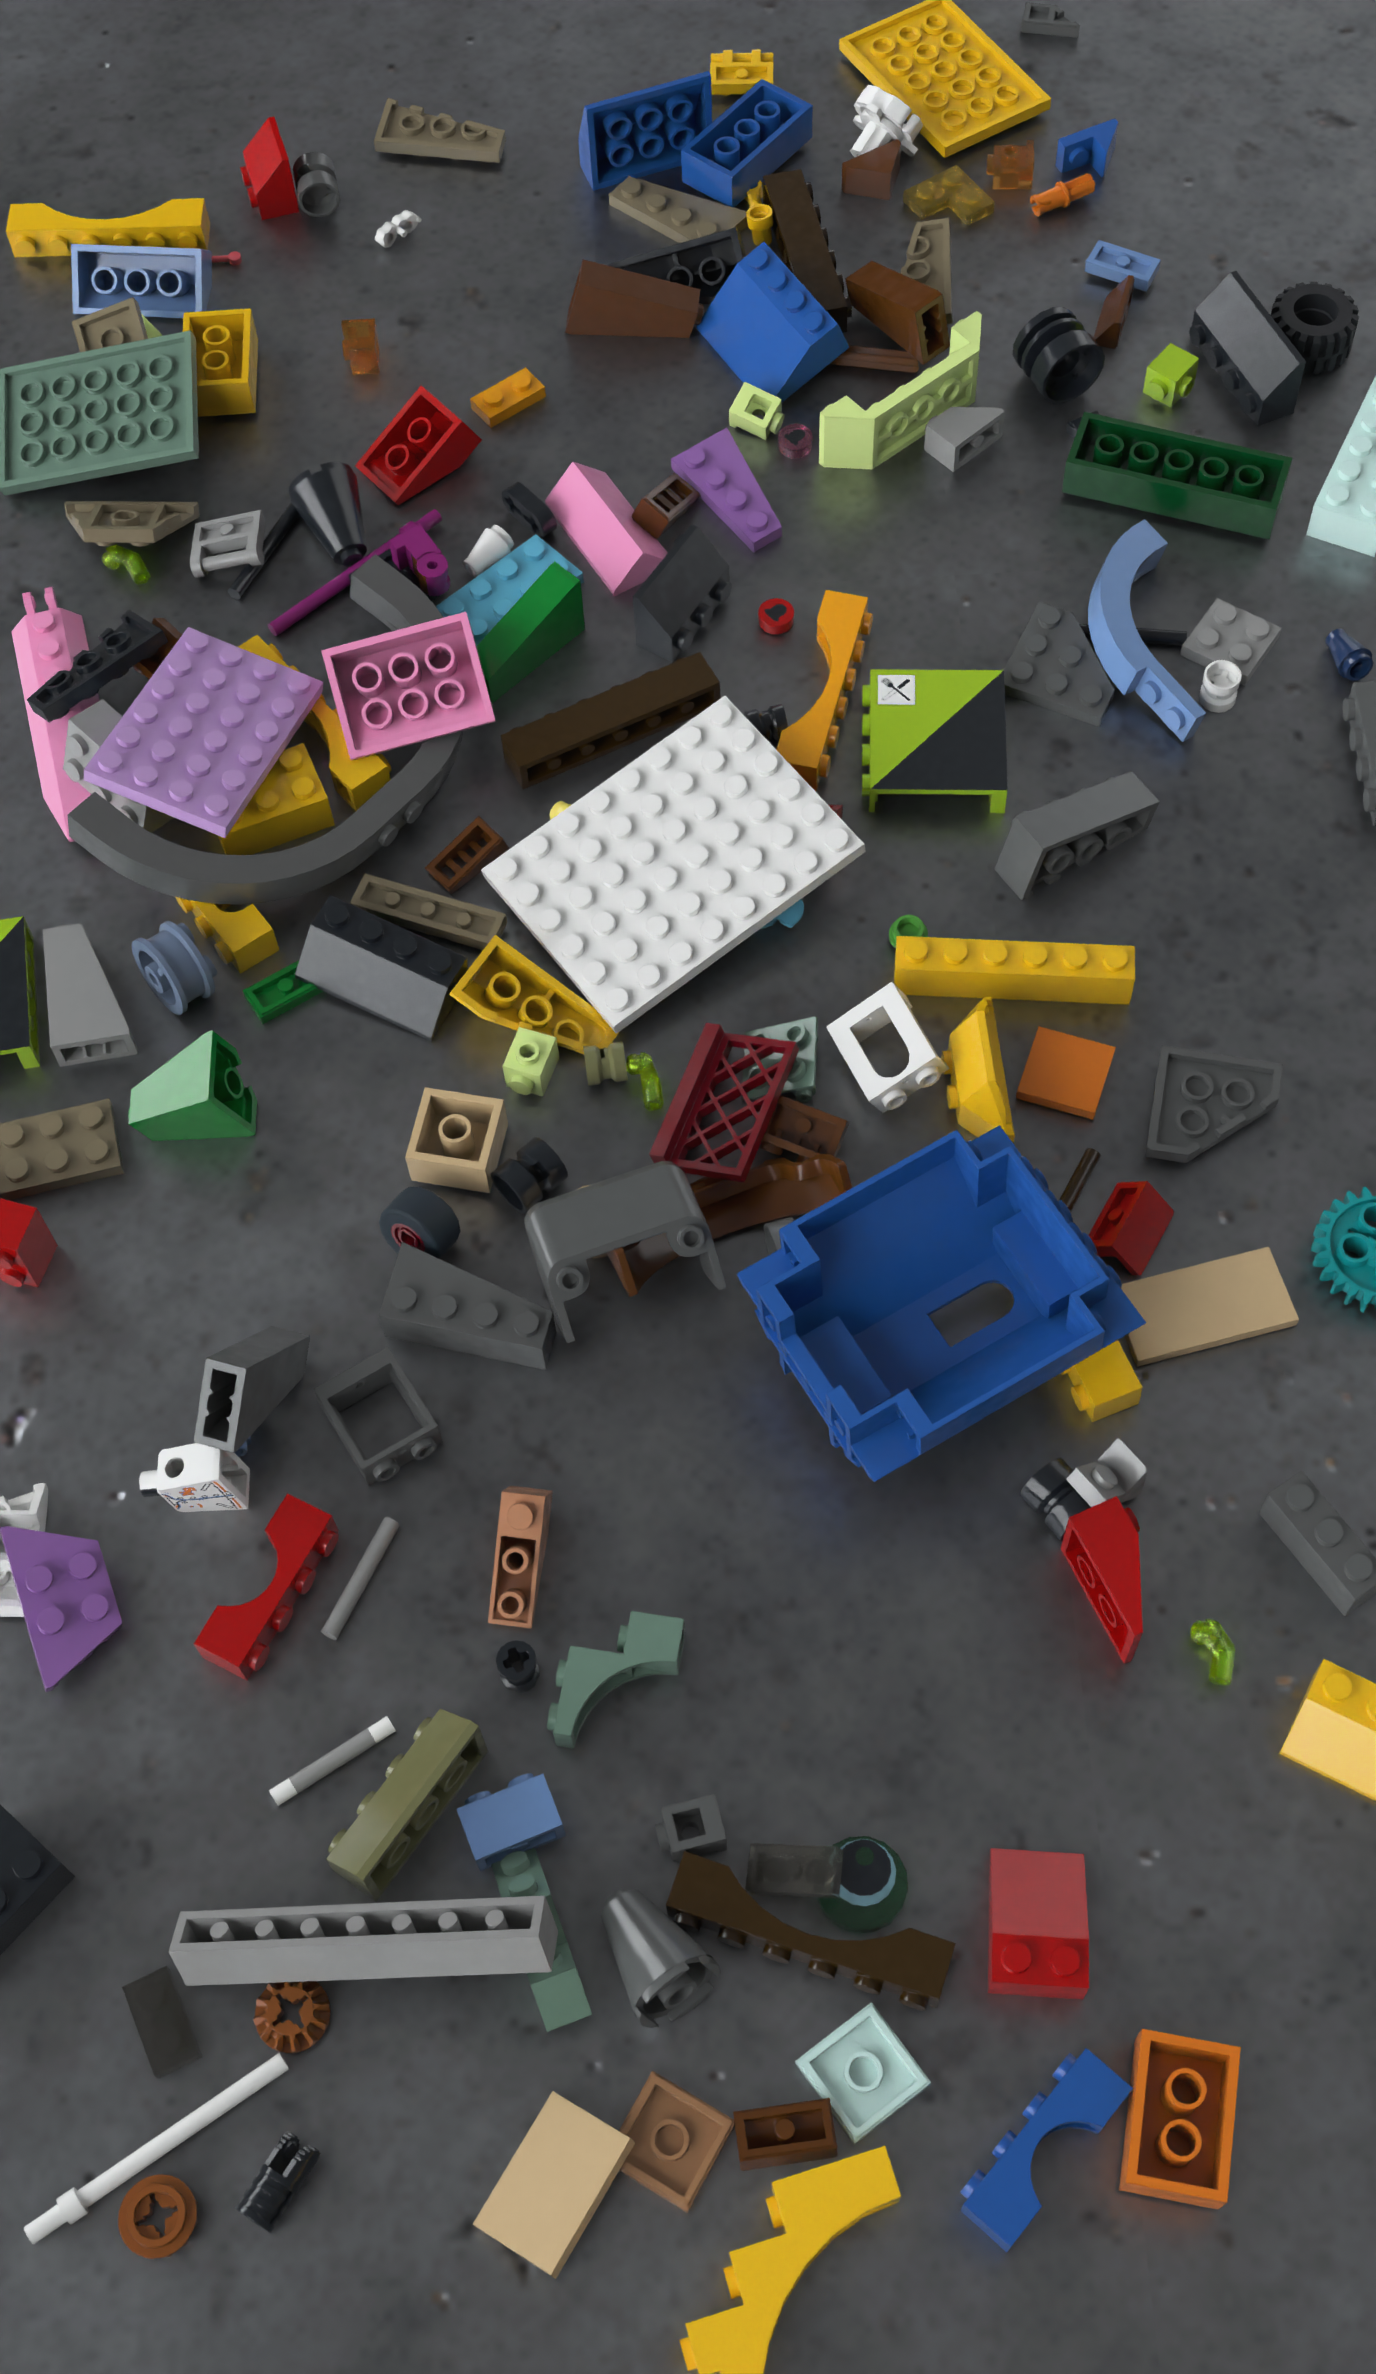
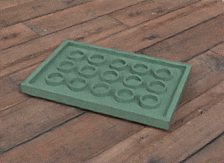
M191 330L0 368V491L4 496L199 458L196 337Z

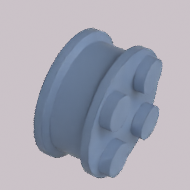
M166 921L160 925L159 933L146 940L139 937L132 942V952L141 974L157 998L171 1012L181 1015L187 1011V1004L199 996L209 998L215 993L213 977L217 975V970L209 957L201 955L194 944L193 934L184 923L181 922L176 925L171 921Z

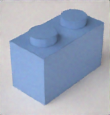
M532 1773L518 1776L507 1784L508 1788L491 1794L490 1791L476 1793L464 1801V1806L457 1808L474 1859L480 1871L492 1867L491 1864L502 1860L512 1852L536 1849L566 1836L544 1774L535 1777Z

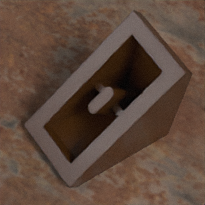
M896 139L843 162L842 191L846 194L890 201L900 171L901 142Z

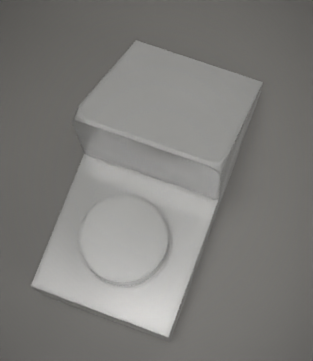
M1117 1439L1097 1461L1076 1467L1066 1480L1090 1507L1115 1496L1123 1503L1136 1498L1141 1493L1148 1469L1121 1439Z

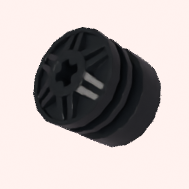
M1052 307L1040 312L1022 328L1013 344L1012 355L1016 363L1023 369L1025 375L1032 379L1034 386L1045 400L1053 404L1066 403L1086 392L1098 379L1104 367L1105 355L1102 348L1091 334L1085 331L1082 323L1077 320L1073 312L1065 307Z

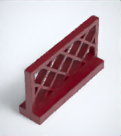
M706 1023L649 1153L654 1163L660 1161L673 1162L687 1174L745 1182L798 1054L799 1047L794 1041L724 1033L720 1024ZM732 1047L748 1049L750 1054L730 1065L727 1062ZM774 1052L783 1054L780 1062L765 1070L760 1060ZM756 1063L761 1072L740 1084L735 1074ZM731 1077L736 1087L715 1098L713 1092L716 1085ZM767 1082L770 1086L767 1094L751 1103L746 1093ZM742 1096L747 1106L726 1117L721 1107ZM718 1110L722 1120L701 1131L699 1124L702 1118ZM754 1115L756 1121L753 1128L737 1136L732 1126ZM728 1129L734 1139L712 1150L707 1140ZM702 1143L708 1151L707 1154L695 1161L685 1160L689 1150ZM737 1149H740L742 1152L736 1168L721 1166L718 1162L719 1159Z

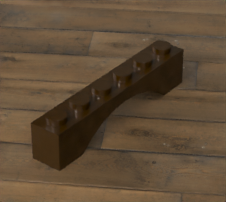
M686 1851L683 1853L666 1903L667 1915L673 1917V1921L684 1930L698 1933L702 1927L717 1932V1939L728 1945L738 1948H744L745 1943L763 1948L762 1954L774 1961L788 1964L790 1958L807 1963L809 1964L807 1970L815 1975L827 1979H834L836 1974L853 1979V1986L859 1990L874 1995H880L881 1990L900 1995V2003L921 2011H926L928 2005L934 2008L938 2007L956 1944L913 1928H907L889 1936L866 1940H834L805 1933L783 1923L762 1908L741 1886L729 1866Z

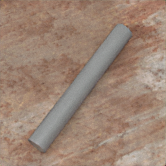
M384 1517L321 1630L325 1636L337 1640L400 1526L395 1520Z

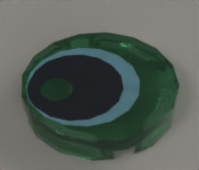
M869 1836L848 1837L833 1844L821 1858L815 1874L816 1898L824 1915L836 1926L848 1931L875 1932L890 1925L902 1911L908 1893L907 1870L899 1854L885 1842Z

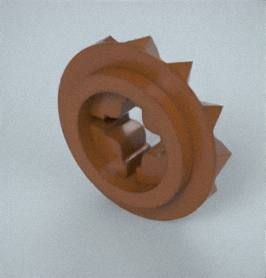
M316 1981L268 1983L261 1996L256 1999L253 2021L260 2038L270 2048L282 2053H298L312 2047L325 2033L330 2020V2002L326 1992ZM284 1998L286 2002L289 2001L293 2005L298 2004L300 2001L303 2003V2006L298 2011L301 2016L300 2021L304 2025L302 2029L290 2020H286L283 2023L280 2022L279 2019L284 2015L280 1999Z
M157 2174L140 2180L127 2192L119 2209L118 2227L122 2240L132 2252L147 2259L171 2257L174 2252L188 2244L189 2237L198 2224L196 2207L198 2202L188 2185L174 2176ZM154 2196L163 2209H178V2211L172 2213V2216L165 2219L164 2237L163 2233L159 2232L155 2225H139L146 2222L147 2218L154 2214Z

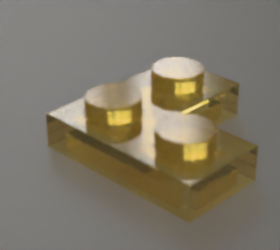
M957 165L903 192V202L921 220L947 207L967 226L994 213L995 201Z

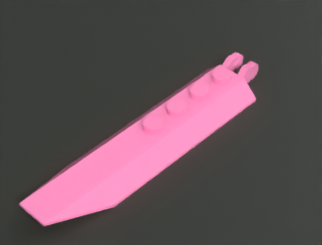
M53 587L44 588V597L49 608L47 611L37 613L36 602L31 592L22 593L27 615L20 620L11 632L43 798L68 841L73 842L74 840L69 837L67 815L87 799L91 793L78 782L71 780L63 769L68 720L97 703L100 699L98 693L89 699H84L70 708L67 715L50 723L33 712L27 701L33 693L58 671H70L74 667L73 658L82 650L89 651L82 615L59 608Z

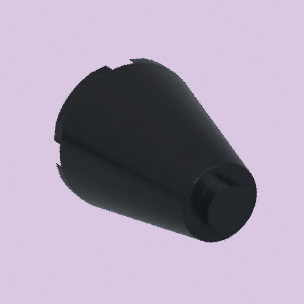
M328 462L320 464L321 471L311 474L308 469L298 475L289 487V495L292 505L334 562L350 567L360 561L367 552L358 481L348 464Z

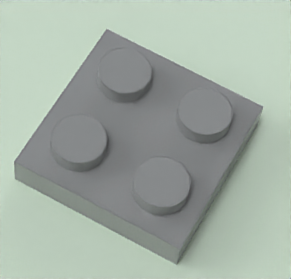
M1216 598L1182 645L1180 655L1204 667L1217 660L1230 661L1240 669L1242 674L1240 684L1245 686L1279 639L1282 627Z

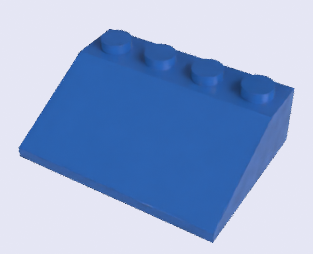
M706 71L584 106L578 137L580 166L593 191L622 183L629 176L640 178L681 166V149L712 123L710 72Z
M765 242L761 243L737 263L702 316L700 325L696 326L701 335L743 384L747 382L782 399V402L849 348L837 322Z

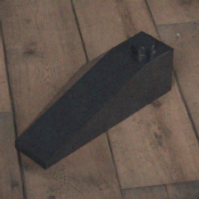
M735 227L612 262L608 266L700 289L699 304H711L737 263L746 257L740 229Z

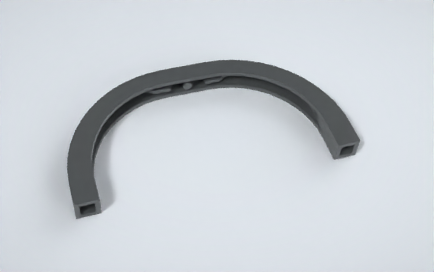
M376 554L351 574L350 598L382 621L392 631L444 618L433 602L415 584ZM463 731L424 741L404 768L339 826L319 838L283 851L256 855H222L183 847L147 831L96 792L92 793L67 815L69 837L117 873L163 894L205 903L236 905L266 903L291 898L316 890L349 873L369 858L382 845L385 847L390 845L396 838L399 829L407 822L409 824L413 823L420 816L423 807L437 793L448 777L457 758Z

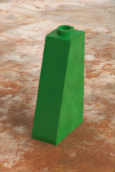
M556 562L552 563L477 645L491 704L585 630L581 581Z

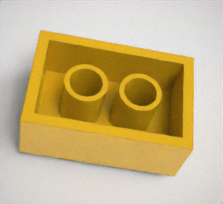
M251 308L184 313L183 332L191 330L196 337L198 417L256 413L258 336Z
M304 743L284 749L226 838L218 836L225 855H253L335 825L328 797Z

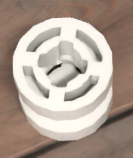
M1217 660L1208 664L1205 668L1203 684L1199 694L1200 704L1205 709L1221 713L1230 710L1234 706L1242 676L1236 664L1226 660Z

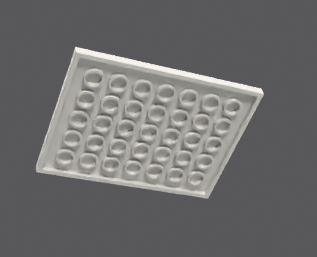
M723 696L482 868L481 871L489 884L617 1034L861 856L866 850L865 844L739 709L726 696Z

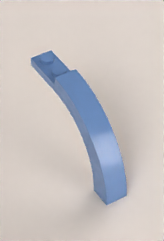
M1144 519L1126 531L1113 545L1106 557L1090 594L1088 625L1095 652L1104 670L1124 696L1136 691L1142 700L1163 720L1167 727L1184 742L1194 736L1206 712L1148 650L1136 629L1131 613V585L1141 576L1156 568L1168 545L1166 540Z

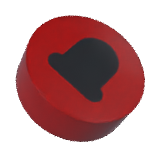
M781 598L766 600L760 605L758 610L759 626L770 634H783L789 631L794 624V608L792 604Z

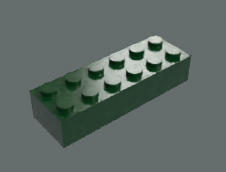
M1084 411L1066 461L1062 492L1270 540L1285 491L1292 457Z

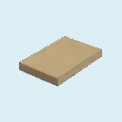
M552 2091L473 2225L556 2279L635 2142L630 2137Z

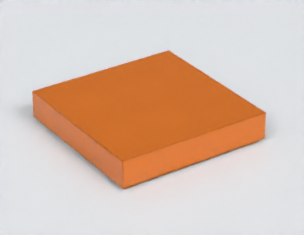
M1038 1026L1017 1089L1016 1099L1094 1120L1116 1047Z

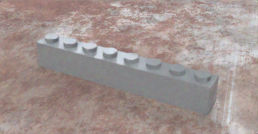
M545 1896L181 1911L168 1952L186 1986L552 1972L558 1929Z

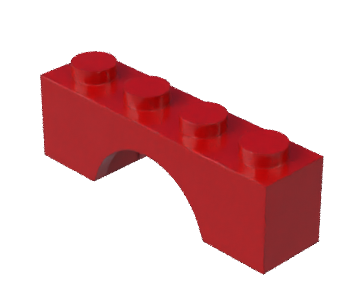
M288 1493L286 1494L265 1528L272 1546L277 1551L278 1558L277 1569L272 1582L262 1594L247 1603L235 1606L217 1605L193 1643L202 1658L246 1681L253 1670L258 1671L264 1665L270 1652L269 1644L277 1631H284L293 1615L292 1607L300 1593L304 1595L309 1591L316 1577V1567L323 1556L328 1557L333 1552L338 1542L339 1530L331 1514Z

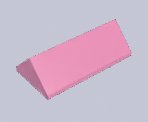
M572 462L545 499V504L551 510L555 519L613 596L644 583L668 554L657 538L651 536L632 519L633 507L603 471Z

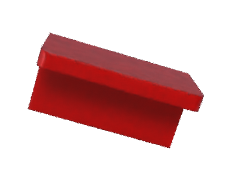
M1148 1181L1117 1182L1088 1236L1095 1244L1099 1257H1116L1132 1275H1142L1174 1215V1210Z

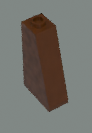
M582 259L568 308L565 333L572 335L689 338L693 326L700 325L704 305L699 304L700 289Z
M870 261L845 278L851 305L923 365L950 347L943 294L938 290L874 261Z

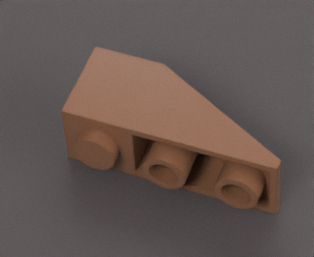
M509 1486L501 1492L488 1623L523 1628H532L549 1532L552 1490Z

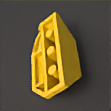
M992 996L984 997L949 1035L948 1050L941 1053V1059L949 1067L943 1074H950L952 1085H947L949 1109H956L958 1124L976 1137H980L1000 1125L1014 1144L1015 1132Z

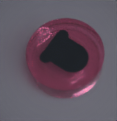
M790 424L780 430L778 434V448L784 456L801 458L812 450L813 435L808 427L801 424Z

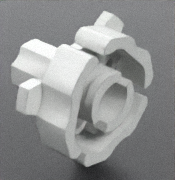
M867 85L854 104L859 115H856L852 121L863 131L850 150L851 154L857 157L898 139L901 142V150L913 157L918 148L912 143L923 127L921 119L913 113L908 122L904 124L912 109L896 96L883 91L879 87Z

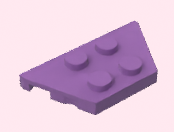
M10 1526L1 1527V1538L45 1692H49L57 1687L59 1682L77 1665L80 1666L90 1657L102 1642H106L122 1627V1619L98 1540Z

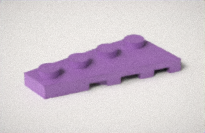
M727 427L671 458V469L700 493V498L753 553L782 537V526Z

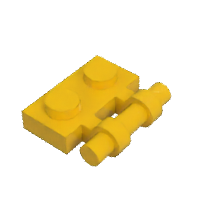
M752 49L751 53H733V50H723V53H711L712 95L745 94L761 79L773 84L774 52L761 53V49Z

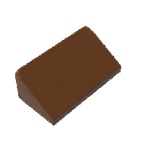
M1128 275L1105 298L1093 337L1101 347L1112 349L1118 347L1132 301L1134 276Z
M830 2098L733 2112L740 2168L742 2171L830 2159L838 2156Z

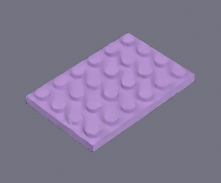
M188 627L84 768V781L226 838L322 694L323 681Z

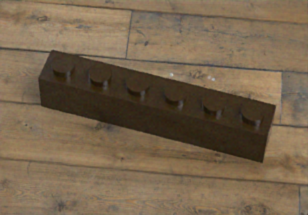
M801 169L764 175L763 203L769 205L773 211L774 224L771 228L782 262L837 322L842 333L847 332V317H852L851 300L849 296L844 297L843 276L841 272L836 273L834 250H828V233L826 227L820 226V209L818 204L813 205L811 182H805Z
M701 652L688 657H682L674 663L655 671L646 672L636 679L621 685H615L605 692L582 699L574 705L557 712L548 713L536 721L524 726L515 727L509 732L500 735L504 759L521 788L526 789L697 716L721 698L720 681Z

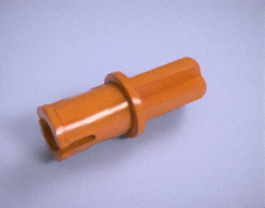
M1086 173L1065 183L1062 181L1056 182L1055 187L1030 197V204H1037L1031 208L1034 214L1039 217L1060 206L1064 208L1069 207L1070 202L1093 193L1096 186L1095 181L1090 173Z

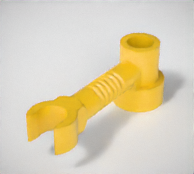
M761 181L758 182L757 187L750 189L747 192V197L744 198L748 201L750 207L746 212L748 228L752 230L753 243L756 246L763 242L767 245L772 242L771 227L774 224L772 208L769 205L762 204L761 201L763 197Z

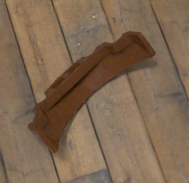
M815 1154L813 1158L803 1162H792L784 1157L765 1160L763 1164L749 1170L745 1182L703 1177L690 1183L709 1226L713 1240L756 1224L811 1212L853 1188L846 1163L830 1154ZM666 1233L607 1252L629 1297L637 1295L643 1284L654 1273L680 1256L669 1245Z

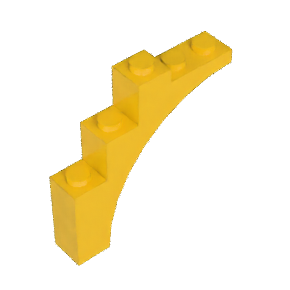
M886 2146L772 2182L774 2195L765 2198L773 2228L783 2226L785 2234L729 2252L732 2265L723 2268L731 2299L741 2296L743 2305L685 2323L688 2337L679 2339L688 2371L698 2369L699 2374H764L769 2344L783 2306L804 2271L834 2239L869 2215L899 2203L901 2194Z

